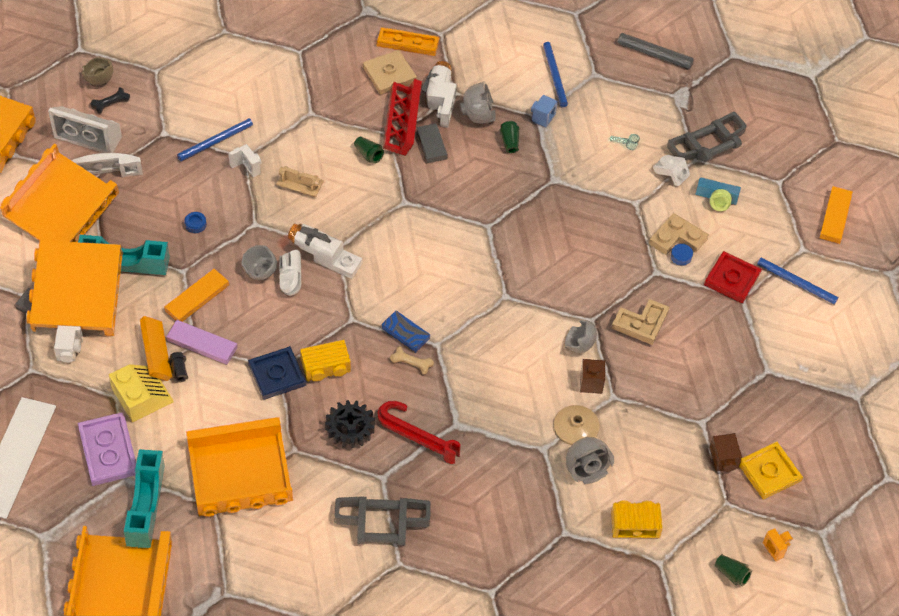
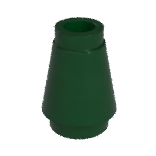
M514 121L502 123L499 130L506 152L510 154L519 151L520 128Z
M362 136L358 137L354 142V146L368 162L377 163L382 159L384 150L380 144Z
M723 554L715 562V567L734 585L744 586L752 575V570L749 569L748 564Z

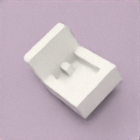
M247 144L229 152V164L232 168L243 164L253 178L261 174V159L257 153H253Z
M665 155L653 166L656 174L671 176L675 186H680L690 176L685 158Z

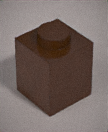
M583 359L580 371V392L603 394L605 360Z
M736 434L713 436L709 449L716 472H731L738 469L742 455Z

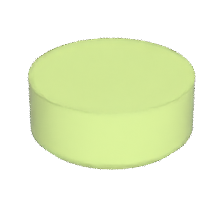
M718 189L711 194L710 205L714 210L725 211L731 205L732 197L728 191Z

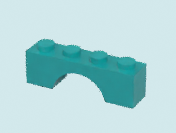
M79 235V243L109 244L102 236ZM145 240L144 244L140 247L132 249L122 248L121 271L158 275L167 274L170 259L168 242Z
M142 449L138 451L135 467L134 498L131 510L127 511L124 527L126 547L151 548L165 468L163 451Z

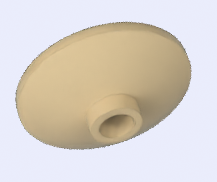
M567 406L561 409L555 416L554 431L558 438L566 444L573 445V443L585 437L596 438L599 433L600 424L597 416L593 411L584 406Z

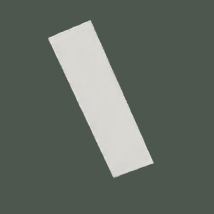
M22 397L0 444V517L7 519L56 405Z

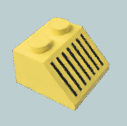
M129 364L108 374L111 389L132 423L174 402L162 381L149 376L148 366Z

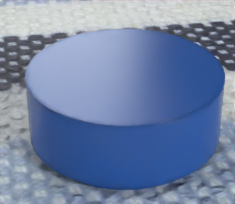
M191 212L185 217V228L190 233H200L205 230L207 223L204 214Z
M677 244L672 248L671 259L675 264L684 266L692 261L693 250L690 246Z

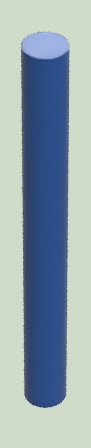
M550 42L543 43V48L561 107L568 106V101Z
M248 118L178 153V159L183 161L253 126L252 120Z
M762 257L757 263L760 267L834 305L839 298Z

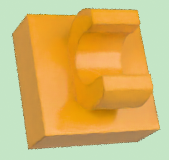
M774 528L766 532L763 544L776 562L784 558L788 547L791 545L789 541L793 540L788 531L779 535Z

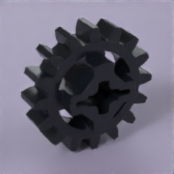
M346 400V405L338 402L337 409L331 407L330 414H326L325 430L328 431V438L334 437L335 445L342 442V448L350 444L353 449L355 443L363 446L364 439L370 441L371 434L375 433L373 411H367L366 404L360 407L357 400L354 404H350V401Z

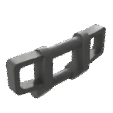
M731 112L692 133L687 132L669 139L667 148L673 156L685 158V160L696 158L697 160L707 162L713 156L726 150L741 147L742 141L739 136L745 133L747 125L736 112ZM729 121H734L739 127L732 134L724 126ZM714 132L723 142L709 149L702 147L696 139ZM684 142L690 151L681 153L675 145Z
M363 496L339 497L335 501L334 518L336 524L358 526L357 544L379 542L398 543V546H405L406 527L430 526L431 503L428 500L408 498L382 500L367 499V497ZM359 506L358 516L339 514L341 507ZM407 508L423 509L426 511V517L406 518ZM366 509L399 510V533L365 532Z

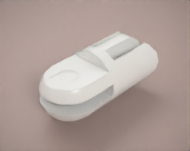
M293 250L291 253L288 252L279 256L280 289L289 296L297 294L301 288V253L299 250Z

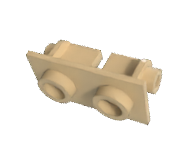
M285 166L279 169V175L281 176L277 185L316 197L324 180L318 178V175L313 176L304 172L299 173V171Z

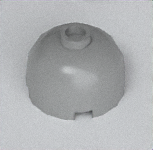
M480 82L470 86L463 96L464 102L460 103L463 115L467 114L471 121L479 124L496 121L495 110L491 111L493 99L488 85L485 82Z
M595 437L579 439L573 443L566 454L568 471L576 482L579 480L583 481L584 484L594 483L604 478L608 474L607 469L610 464L612 467L614 464V455L608 446Z

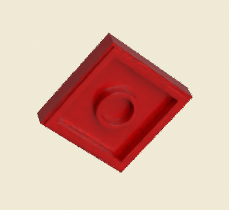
M723 251L706 278L704 286L743 304L759 278L762 269Z

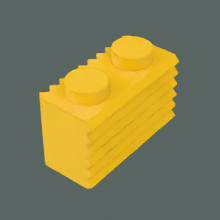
M344 339L300 349V359L306 381H320L328 376H343L351 372V361Z
M626 500L613 503L611 510L612 537L660 538L663 530L660 503L655 504L652 501L630 503Z

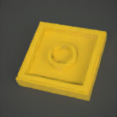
M778 442L743 457L739 465L763 500L801 482L803 479L801 473Z

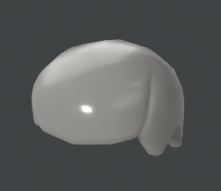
M255 245L243 254L242 267L254 280H265L275 272L277 260L267 246Z
M580 320V327L572 326L566 336L565 348L576 353H585L594 345L597 332L592 322Z

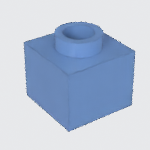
M542 95L539 101H535L532 105V121L546 128L556 115L558 101Z

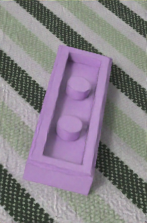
M176 320L166 336L167 341L226 365L237 349V343Z

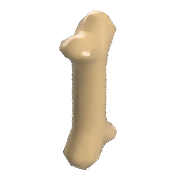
M401 346L397 347L396 353L390 356L392 363L404 362L416 366L423 375L427 374L428 368L434 365L432 358L420 359L408 355Z

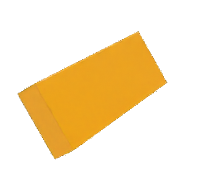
M381 27L377 39V47L436 56L440 37Z
M832 186L820 239L838 244L841 243L853 191Z
M212 269L165 305L164 310L175 321L183 322L227 288L229 281L217 270Z
M143 316L140 319L149 376L168 381L172 378V373L168 363L169 357L162 321Z

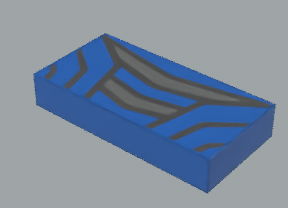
M397 310L382 323L384 331L415 353L430 339L428 332Z

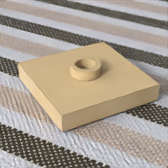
M400 50L363 62L365 72L380 95L390 92L393 82L407 86L414 79H417Z

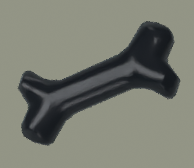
M119 87L116 94L101 100L93 99L90 105L96 108L97 113L101 114L103 109L118 101H129L130 94L125 93L124 89Z

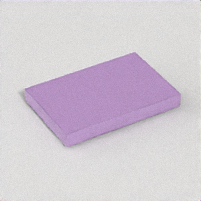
M124 412L78 423L92 486L135 476L136 460Z

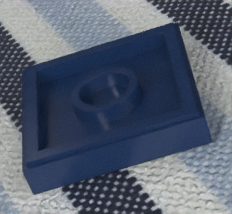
M291 346L248 360V365L263 400L306 386V380Z

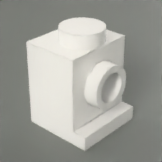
M58 326L54 345L57 361L69 363L76 360V354L80 353L81 343H83L81 326Z

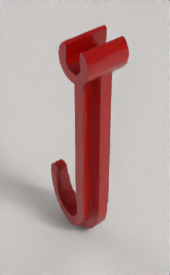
M388 401L379 407L377 411L378 421L385 428L443 455L445 462L449 464H455V456L460 457L461 444L457 440L445 441L388 413L390 409H398L405 412L407 411L406 404L398 401Z

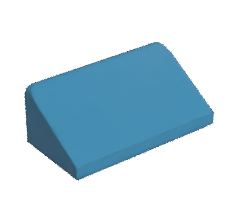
M700 177L695 195L710 198L715 190L724 189L732 197L731 204L737 205L741 187Z

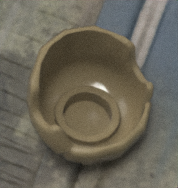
M96 57L82 66L83 77L92 85L106 84L113 75V65L106 58Z

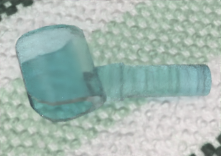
M631 134L629 138L610 136V141L626 144L629 150L636 149L640 140L637 134Z

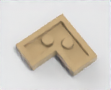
M673 213L650 238L649 245L665 255L678 242L690 246L694 252H697L708 240L709 234Z
M649 299L642 315L620 308L611 329L653 345L670 307Z

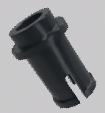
M174 352L170 354L168 363L172 366L173 379L178 383L184 382L186 379L188 380L185 366L186 356L182 352Z

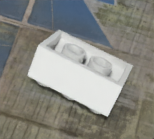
M63 106L52 107L48 110L53 135L56 139L102 153H113L122 138L120 124L115 121L102 119L95 115H89Z

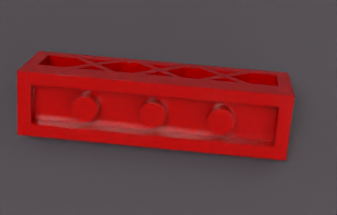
M414 79L409 87L397 82H393L391 85L383 149L406 156L414 145L422 81ZM396 90L406 93V97L401 99ZM399 105L404 113L399 115L394 109L395 106ZM397 121L402 128L396 130L392 122ZM395 137L399 142V146L389 143L390 138Z

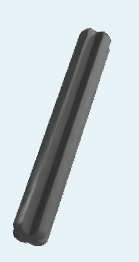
M625 33L619 35L618 44L687 69H690L693 65L694 59L692 57Z

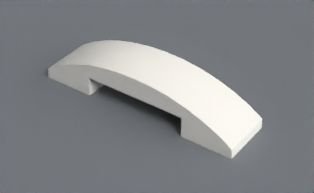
M99 153L71 160L91 174L121 171V177L143 175L141 159L133 155Z

